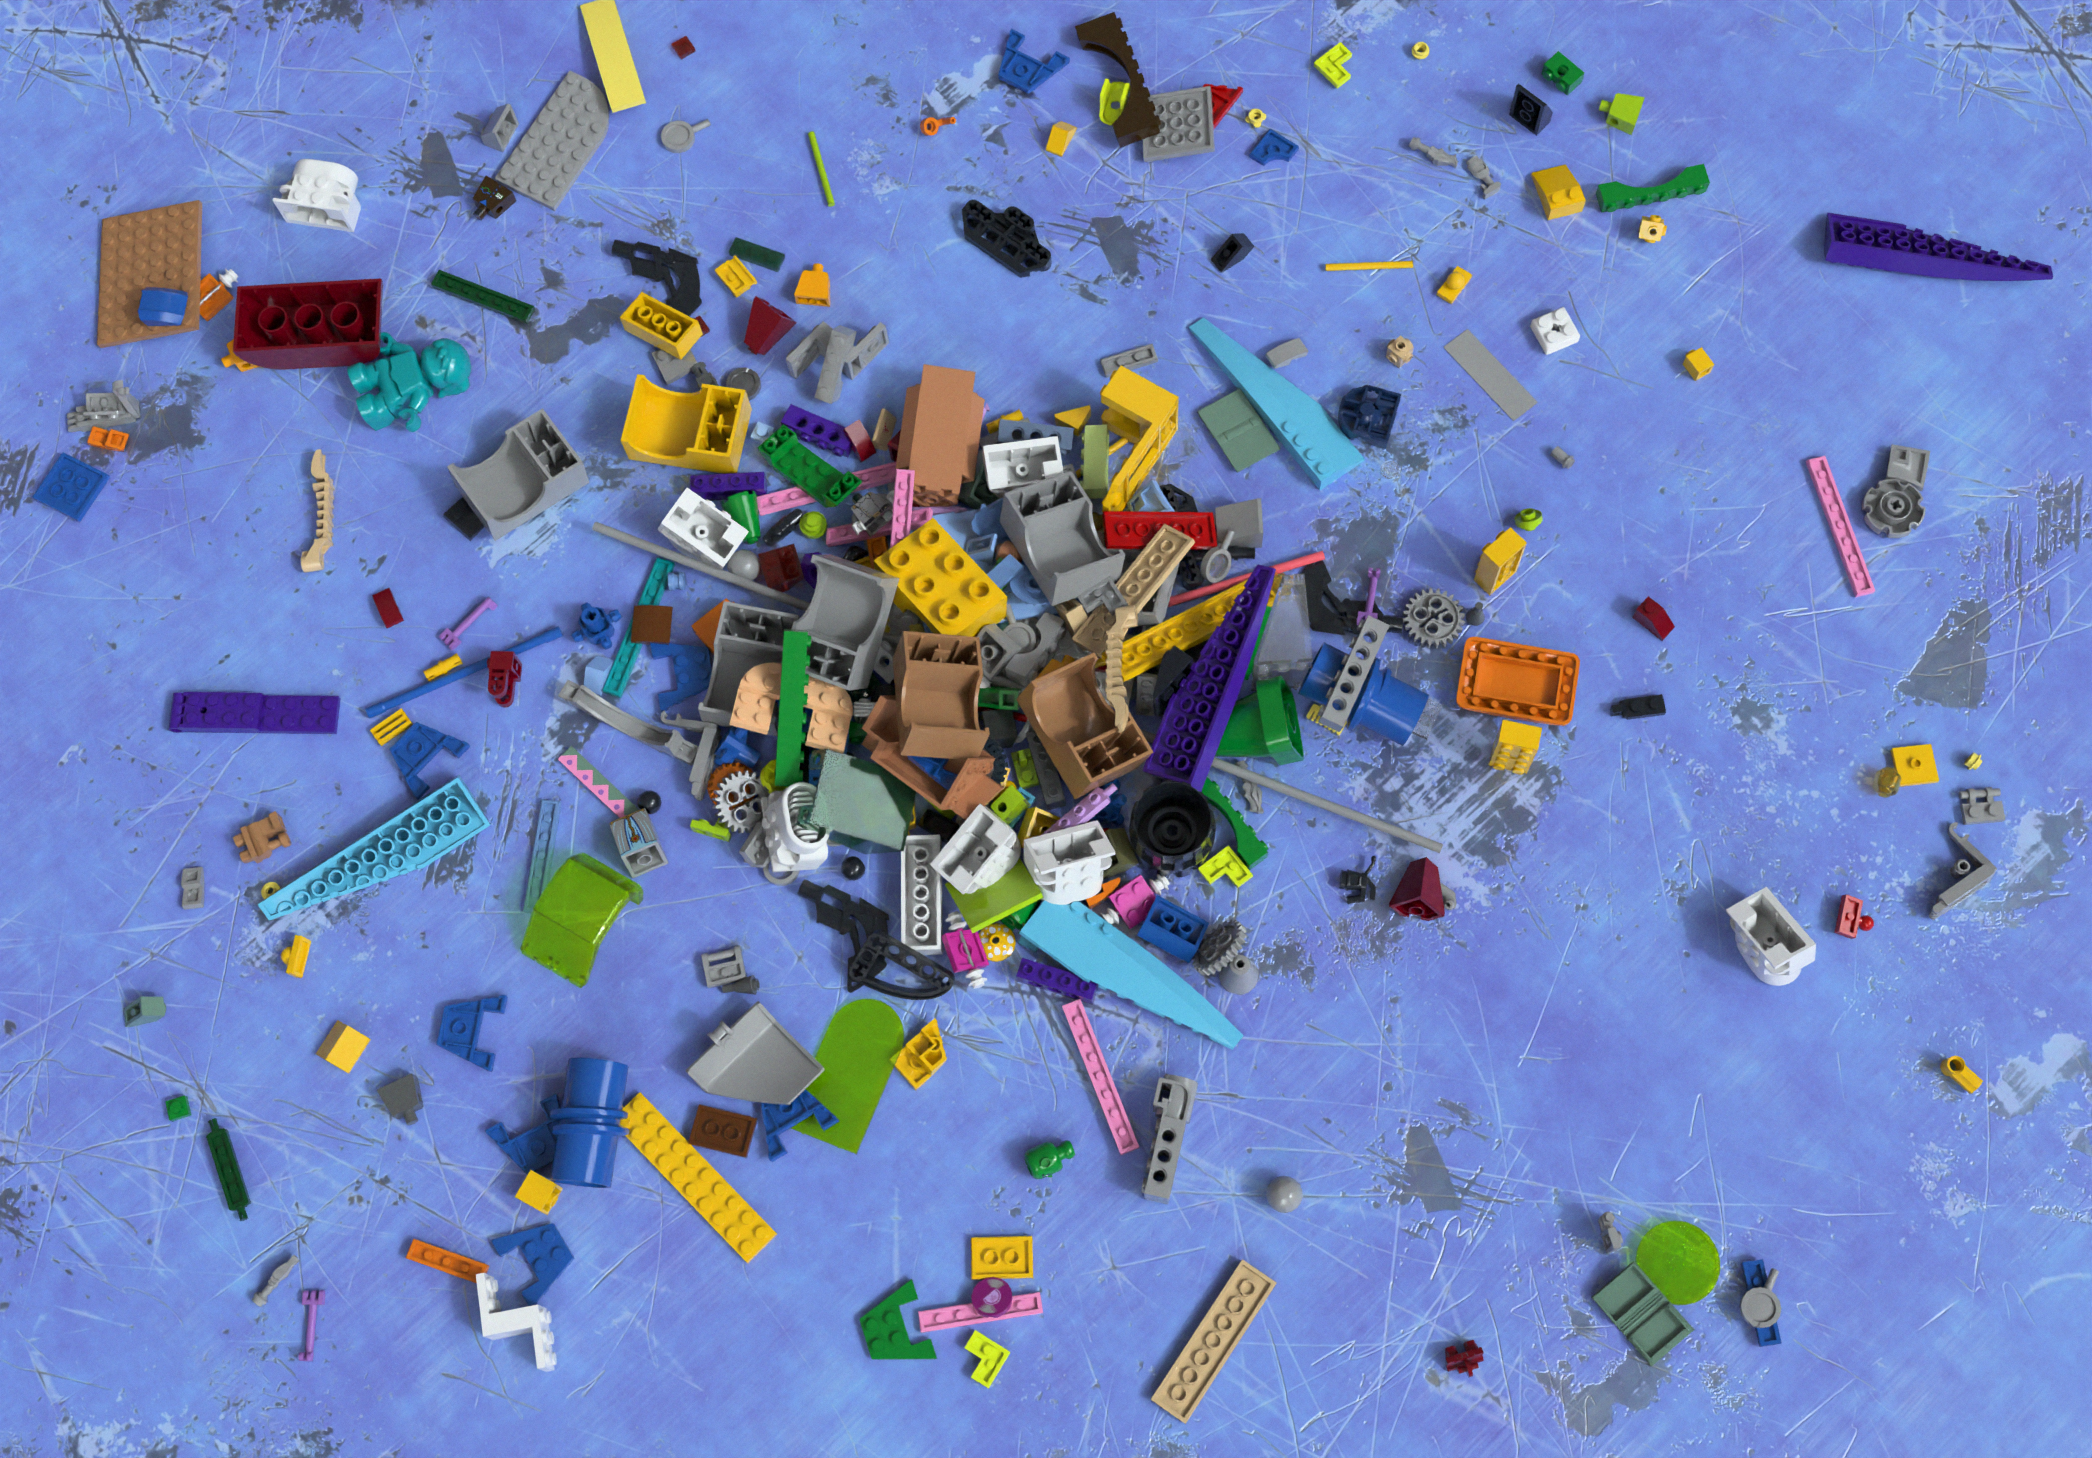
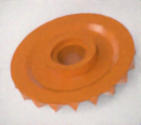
M739 762L722 764L711 773L708 780L707 790L710 799L717 798L718 795L714 793L715 790H720L717 784H724L722 778L727 777L729 779L728 774L733 773L735 775L736 771H741V773L748 771L750 775L753 771L745 764L743 765ZM746 785L745 792L749 794L751 789L749 785ZM730 792L728 799L730 802H733L734 795ZM755 795L750 798L743 799V801L738 804L730 806L729 810H732L737 806H741L749 800H753Z

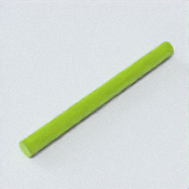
M811 131L808 133L828 206L832 207L835 205L815 132Z

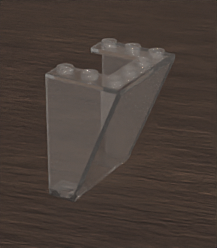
M1304 574L1282 576L1254 659L1251 691H1257V680L1279 675L1282 676L1290 688L1299 690L1307 670L1312 668L1313 658Z

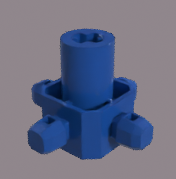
M588 602L582 604V613L578 620L582 629H577L571 634L575 643L581 642L587 637L590 644L598 645L600 643L605 650L611 648L612 641L610 637L615 632L611 623H616L622 618L618 609L612 610L606 615L603 608L592 607Z
M731 726L717 745L714 755H716L714 763L721 766L724 763L732 764L737 759L752 769L760 758L761 752L746 743L749 736L747 735V729Z
M1115 779L1100 787L1105 790L1113 783L1118 788L1109 796L1110 803L1092 817L1095 821L1098 820L1100 824L1113 822L1119 826L1124 822V817L1120 812L1122 806L1127 802V797L1124 794H1118L1121 784L1119 780Z

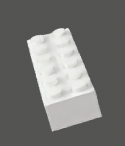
M940 835L901 836V942L922 955H943V941L941 938L943 935L942 875L930 865L942 850Z

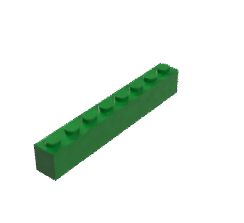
M784 629L775 786L789 787L794 783L802 782L803 770H799L800 763L804 762V751H801V743L805 744V732H802V724H806V713H803V705H807L808 693H804V686H808L809 674H805L806 666H810V655H806L807 647H811V635H808L807 630Z

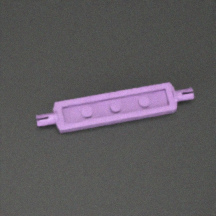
M1113 783L1105 790L1097 787L1043 834L1085 824L1110 803L1109 796L1118 788Z

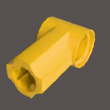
M1951 1056L1944 1059L1940 1064L1941 1072L1951 1077L1969 1094L1977 1090L1983 1082L1965 1065L1964 1060L1959 1056ZM1950 1062L1955 1064V1071L1950 1068Z

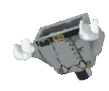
M894 490L888 494H875L871 491L864 496L860 493L853 496L852 502L854 505L851 507V510L854 514L851 519L852 528L856 535L865 530L872 537L892 519Z

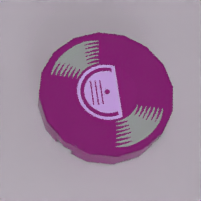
M991 1277L983 1279L973 1288L971 1295L974 1309L978 1314L986 1318H998L1004 1315L1012 1305L1011 1288L1007 1282L1000 1278Z

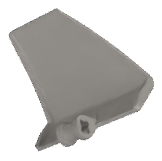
M757 1001L730 1028L721 1020L719 1022L720 1025L712 1033L709 1032L707 1034L714 1043L686 1069V1073L709 1094L753 1102L790 1105L825 1068Z

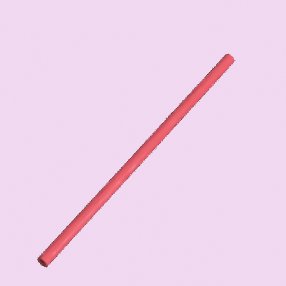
M1319 551L1270 567L1276 569V575L1325 560L1323 551ZM1252 572L1171 596L1168 607L1227 590L1249 579Z

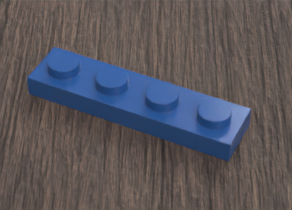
M1763 1259L1742 1262L1741 1267L1746 1290L1749 1291L1752 1288L1758 1287L1764 1288L1767 1275ZM1777 1322L1767 1328L1755 1327L1759 1347L1782 1344Z

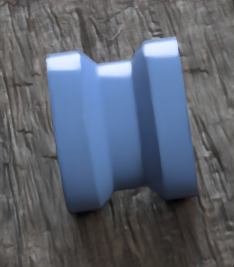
M679 572L678 574L668 573L670 591L678 588L680 590L686 589L684 572Z

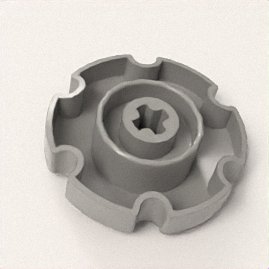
M1899 479L1879 481L1875 486L1876 489L1871 487L1864 496L1861 506L1862 510L1867 512L1864 520L1877 534L1883 531L1887 534L1888 538H1902L1910 534L1911 528L1916 530L1924 519L1926 509L1920 505L1923 500L1922 495L1913 485L1909 483L1902 485Z

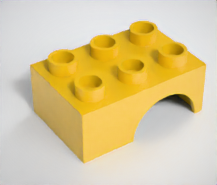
M637 374L621 437V443L629 460L722 474L737 473L752 412L746 390L702 384V389L697 392L679 393L663 389L651 383L645 375Z
M934 518L874 560L875 570L900 578L893 599L894 604L903 613L907 609L914 612L934 634L977 637L985 625L993 623L997 625L1006 618L1007 596Z

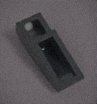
M930 809L926 810L917 824L931 835H940L941 840L946 844L960 828L958 823Z

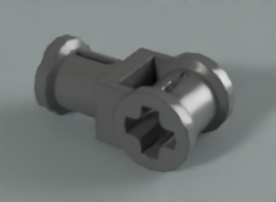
M698 362L690 368L691 373L695 374L697 378L696 382L699 390L702 389V384L719 386L711 372H707L704 362Z

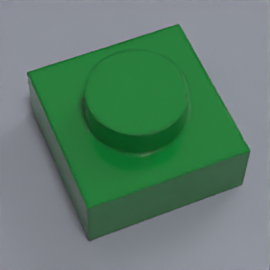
M184 1095L165 1101L170 1121L173 1122L191 1116L187 1096Z

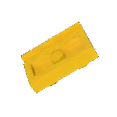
M736 255L733 256V259L726 261L715 269L717 276L736 298L749 290L753 284H757L756 279Z

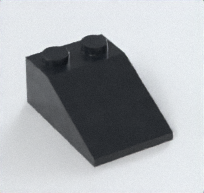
M1518 83L1509 115L1537 136L1550 123L1553 112L1546 103Z
M1176 646L1166 651L1162 657L1152 695L1154 715L1156 717L1167 708L1170 698L1178 692L1181 687L1179 684L1183 678H1187L1193 665V658Z

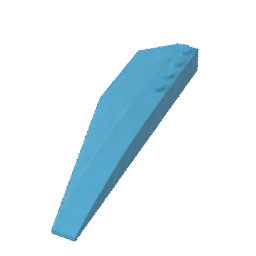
M1204 317L1189 326V330L1236 388L1242 390L1257 414L1319 490H1322L1365 461L1363 456L1319 403Z
M457 775L260 902L258 906L267 919L272 920L296 910L330 900L331 898L357 891L416 869L424 868L491 824L460 775Z
M1044 900L1019 932V934L1082 980L1099 984V988L1104 990L1110 989L1118 993V997L1123 999L1129 998L1134 1001V1004L1163 1018L1167 1016L1174 1019L1173 1022L1180 1026L1181 1024L1189 1026L1195 1033H1204L1209 1036L1210 1040L1233 1050L1244 1036L1213 1005L1174 971L1079 901L1058 905Z

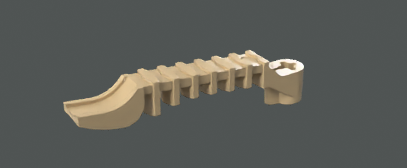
M321 449L315 451L311 463V473L318 482L313 483V490L316 492L317 506L320 509L317 511V515L321 520H316L317 527L319 528L316 530V535L319 539H314V543L309 551L302 552L301 567L304 573L324 570V554L333 546L332 537L334 536L332 528H334L332 518H334L332 511L334 509L333 491L335 488L333 486V479L325 471L326 456L322 454Z
M1135 605L1115 608L1116 623L1109 631H1106L1108 650H1106L1107 669L1105 670L1107 679L1105 681L1107 688H1105L1110 707L1115 710V726L1118 727V733L1124 732L1129 716V708L1124 699L1127 696V690L1123 684L1122 662L1120 659H1122L1121 650L1123 649L1122 640H1125L1124 636L1130 627L1138 626V614Z

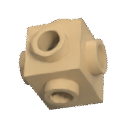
M1400 335L1396 340L1392 339L1388 343L1386 358L1400 368L1412 359L1414 346L1410 340L1404 339Z

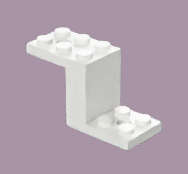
M486 1273L476 1274L483 1337L496 1340L533 1332L537 1369L545 1372L554 1371L557 1359L555 1352H552L551 1344H554V1335L552 1331L550 1332L549 1323L552 1322L550 1311L537 1304L501 1312L500 1302L496 1299V1292H498L497 1280H494V1277Z

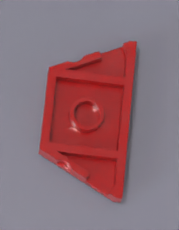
M1203 85V87H1211L1214 129L1243 93L1242 87L1231 89L1225 85Z

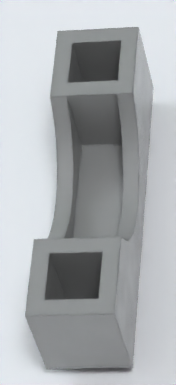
M842 325L832 329L815 398L830 404L840 398L843 386L841 380L843 365L853 348L857 331Z
M1046 611L1035 625L1037 637L1041 640L1038 647L1029 653H1015L1005 667L1007 678L1025 687L1035 680L1040 667H1044L1047 657L1055 651L1057 643L1065 637L1067 632L1065 620Z

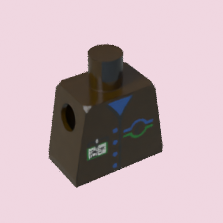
M485 176L473 196V201L477 207L473 215L481 221L487 214L496 219L517 200L511 190Z

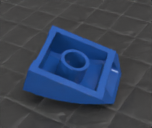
M146 287L142 290L138 309L140 320L147 326H180L185 314L188 293L169 288Z

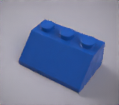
M1157 895L1141 924L1137 936L1189 963L1199 948L1209 922Z

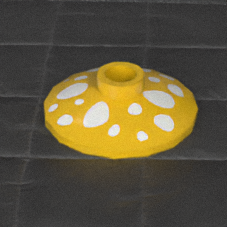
M999 923L990 924L979 933L989 961H1003L1013 953L1016 945L1015 935L1006 925ZM994 938H998L1000 941L999 943L994 944L992 940Z

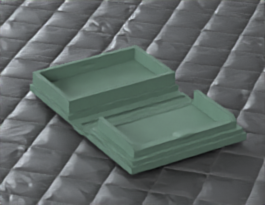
M1241 389L1197 411L1199 417L1213 438L1216 439L1237 473L1280 450V447Z
M1634 1261L1591 1297L1651 1366L1694 1331L1693 1327Z

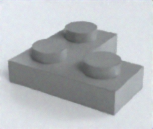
M1110 576L1077 596L1087 613L1104 603L1113 616L1116 614L1115 608L1128 606Z

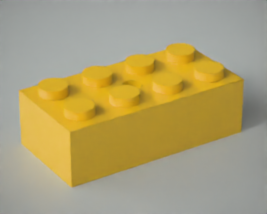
M643 292L638 295L620 316L625 331L680 360L703 335L697 320Z
M1511 527L1506 531L1502 530L1492 544L1490 542L1487 543L1479 557L1480 561L1477 564L1478 568L1475 570L1474 581L1488 595L1495 592L1517 572L1527 542Z
M1502 720L1493 742L1489 766H1493L1496 770H1511L1519 775L1527 774L1538 751L1542 728Z

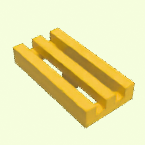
M401 708L370 729L378 743L383 746L412 726L413 723ZM406 720L404 724L396 728L397 725ZM393 730L391 733H389L388 735H386V736L383 737L382 739L380 738L381 736H383V735L386 734L387 732Z

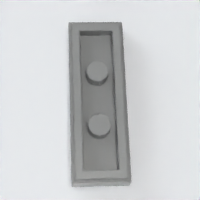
M1153 344L1100 359L1106 378L1110 377L1114 370H1118L1120 365L1129 370H1134L1158 362Z

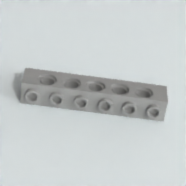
M1369 615L1365 621L1361 619L1356 629L1359 631L1358 636H1353L1349 647L1352 649L1349 654L1346 653L1341 662L1344 666L1341 671H1337L1333 679L1336 684L1334 688H1329L1325 697L1328 698L1326 705L1322 704L1318 715H1320L1319 723L1338 732L1344 727L1390 625ZM1363 636L1370 637L1372 642H1366ZM1356 653H1361L1364 656V659H1359L1356 656ZM1348 669L1354 670L1356 676H1351L1348 673ZM1340 686H1345L1349 693L1342 692ZM1332 703L1339 704L1341 710L1334 709Z

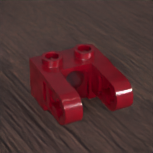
M491 651L490 657L487 659V668L489 669L488 691L495 698L499 706L506 708L511 706L514 701L516 682H521L522 663L513 651ZM506 694L508 698L503 702L500 698H503Z

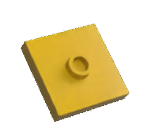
M1931 744L1897 747L1890 750L1898 787L1939 782Z

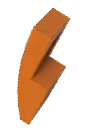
M93 426L87 443L90 446L124 452L129 434L113 429L108 431Z
M1118 877L1102 884V893L1086 899L1087 907L1092 909L1107 900L1108 895L1119 887L1120 878Z

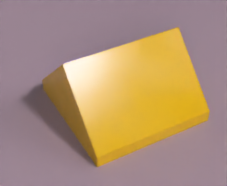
M337 1020L316 1052V1055L349 1074L371 1039Z

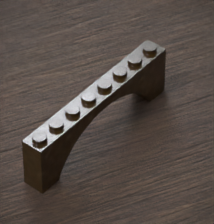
M1115 12L1077 25L1075 29L1083 50L1095 51L1111 57L1124 68L1129 76L1130 96L1122 114L1112 124L1121 148L1159 134L1161 121L1158 115H1154L1156 109L1153 101L1149 102L1148 97H1150L1148 88L1143 86V83H1145L1142 73L1138 74L1137 70L1140 68L1137 59L1133 60L1132 58L1134 52L1131 45L1128 46L1126 43L1129 41L1126 31L1122 32L1121 30L1123 28L1121 18H1117Z

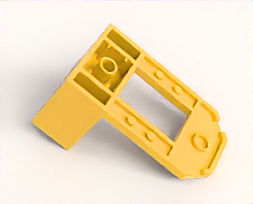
M1120 365L1118 370L1112 372L1108 385L1105 384L1100 391L1101 403L1109 407V409H1105L1102 413V425L1107 424L1109 431L1120 437L1125 436L1134 446L1130 457L1124 459L1120 472H1116L1111 480V487L1102 501V512L1124 511L1127 503L1132 499L1178 430L1179 397Z

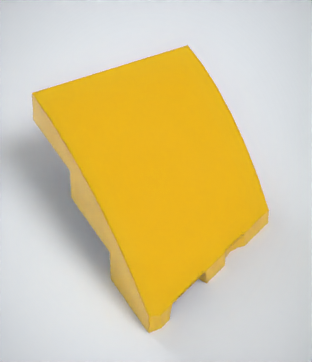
M934 1018L923 1027L919 1034L906 1043L905 1047L890 1059L892 1065L915 1091L932 1077L947 1060L937 1020Z

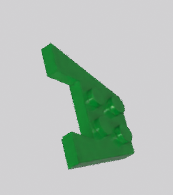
M912 1279L859 1319L872 1360L937 1359L931 1339L911 1345L899 1306L919 1300Z

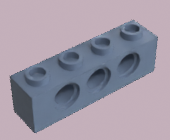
M1000 419L997 444L1031 440L1030 435L1037 434L1039 438L1058 436L1060 454L1067 455L1072 449L1074 428ZM1019 432L1021 439H1013L1012 433Z

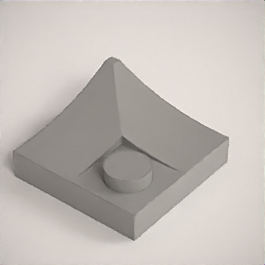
M661 349L652 352V356L667 385L691 372L690 368L697 363L691 350L681 360Z
M1892 444L1889 452L1886 479H1899L1901 484L1907 485L1909 483L1918 491H1922L1930 451Z

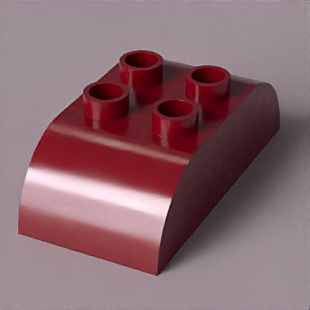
M379 278L237 286L233 353L240 359L253 365L279 370L351 366L358 362L368 363L374 360L380 353L383 281Z

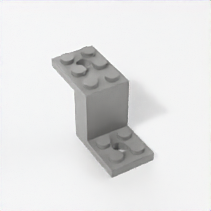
M824 321L820 325L815 326L812 333L807 338H803L795 350H791L788 353L786 362L790 375L795 379L820 355L825 358L833 328ZM880 322L877 326H873L869 334L857 342L856 347L853 345L842 369V372L851 380L889 344L884 324Z

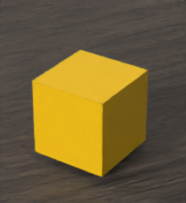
M530 1170L515 1197L548 1215L551 1208L557 1202L563 1188Z

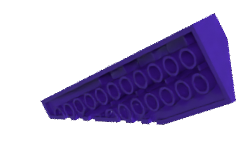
M1827 213L1824 256L1825 261L1831 263H1844L1849 266L1857 265L1868 269L1876 268L1887 272L1895 271L1962 280L2032 281L2053 279L2052 268L2049 265L2031 260L2022 262L2017 256L1998 255L1999 251L1992 249L1990 252L1983 251L1981 246L1953 238L1948 241L1935 233L1933 236L1923 234L1921 229L1909 230L1906 229L1907 225Z
M1259 564L1256 566L1244 585L1245 589L1235 598L1234 606L1230 612H1226L1223 617L1224 621L1220 627L1217 626L1200 652V658L1191 666V672L1179 684L1181 687L1178 692L1170 698L1151 747L1154 753L1147 758L1142 771L1144 773L1166 781L1186 782L1191 784V787L1198 792L1202 791L1255 648L1276 571L1275 568Z

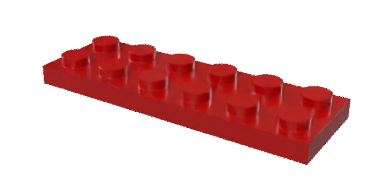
M1104 511L1102 514L1106 549H1144L1164 524L1193 538L1195 543L1190 549H1212L1217 547L1213 512Z

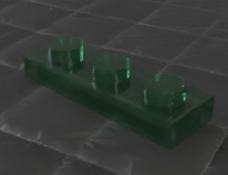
M737 237L729 250L730 256L736 255L738 259L775 272H779L785 259V254Z

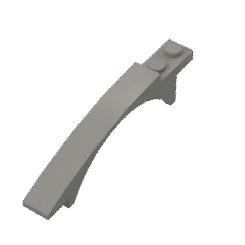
M567 680L558 695L560 698L605 724L661 753L663 751L691 766L694 764L699 746L684 740L679 731L659 728L637 719L610 704L586 686H580L570 680Z

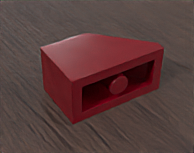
M1649 596L1636 609L1632 617L1661 641L1675 628L1664 608Z

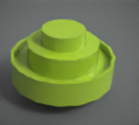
M1533 508L1523 509L1515 515V525L1526 531H1532L1543 522L1542 512Z
M812 511L804 514L799 523L803 535L810 539L823 536L827 530L826 518L819 512Z

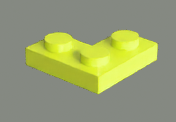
M1340 42L1314 62V67L1338 89L1351 78V74L1341 65L1352 57V53Z
M1229 845L1198 868V871L1209 885L1226 874L1238 889L1253 877V874Z
M975 1330L964 1347L981 1359L971 1378L989 1389L1011 1352Z

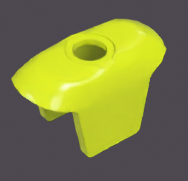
M1105 78L1100 93L1099 113L1100 120L1104 124L1112 125L1122 114L1130 96L1129 83H1110L1109 79ZM1117 101L1120 103V108L1113 109L1111 104Z

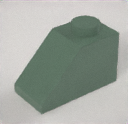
M139 997L124 1008L125 1027L156 1022L164 1017L166 1005L163 997Z

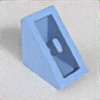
M993 533L968 540L965 552L973 560L992 564L997 547V534Z
M596 656L586 666L584 686L601 696L614 661Z

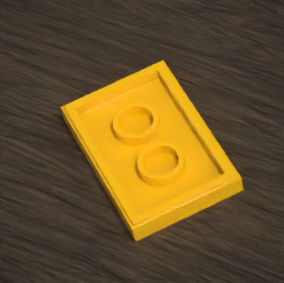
M1032 1236L971 1238L972 1280H983L991 1277L1000 1279L1033 1278Z

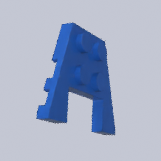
M1011 29L998 74L1000 80L1029 94L1069 64L1070 58L1057 51L1047 65L1018 51L1025 40V35Z
M650 643L653 660L672 657L677 690L658 694L661 712L667 711L671 706L678 705L692 695L695 696L708 689L712 674V663L708 647L669 643V645Z
M418 722L389 749L417 800L430 789L417 774L444 747L451 751L458 759L470 747L465 741L443 734Z
M907 756L911 762L947 791L950 790L958 774L944 769L949 759Z
M500 995L495 998H484L479 1001H468L445 1006L436 1045L492 1072L496 1054L476 1051L484 1012L504 1014L508 997Z
M806 1089L790 1105L761 1103L763 1122L766 1128V1143L769 1150L768 1157L771 1162L788 1153L779 1135L814 1114L824 1131L840 1122L833 1113Z
M556 1093L540 1101L548 1120L512 1140L502 1122L485 1130L496 1144L527 1175L530 1170L536 1172L553 1163L557 1136L553 1135L551 1131L552 1127L559 1125V1123L550 1118V1111L560 1108L559 1097Z
M554 1223L491 1240L501 1257L520 1246L538 1277V1282L521 1292L528 1306L537 1305L539 1299L547 1293L549 1287L575 1259Z

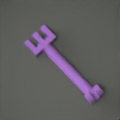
M1371 567L1368 569L1370 582L1365 612L1358 611L1357 625H1359L1361 619H1366L1368 615L1375 619L1378 618V613H1372L1377 581L1380 577V568H1376V571H1373Z
M487 597L453 632L447 628L440 634L439 638L442 641L444 640L446 645H449L450 650H454L462 643L458 637L488 607L491 610H495L498 605L490 597Z
M309 1290L303 1291L302 1305H309L305 1352L299 1353V1361H313L317 1305H325V1290L319 1291L318 1299L317 1290L311 1291L310 1299Z

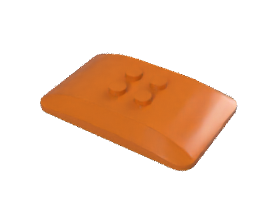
M1470 637L1464 645L1456 703L1462 709L1499 717L1557 726L1568 725L1573 716L1580 659L1576 654L1481 637Z

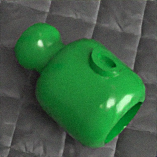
M1069 1140L1062 1141L1057 1147L1052 1142H1044L1028 1149L1024 1153L1025 1163L1034 1179L1051 1178L1052 1174L1062 1170L1061 1160L1071 1159L1075 1156V1151Z

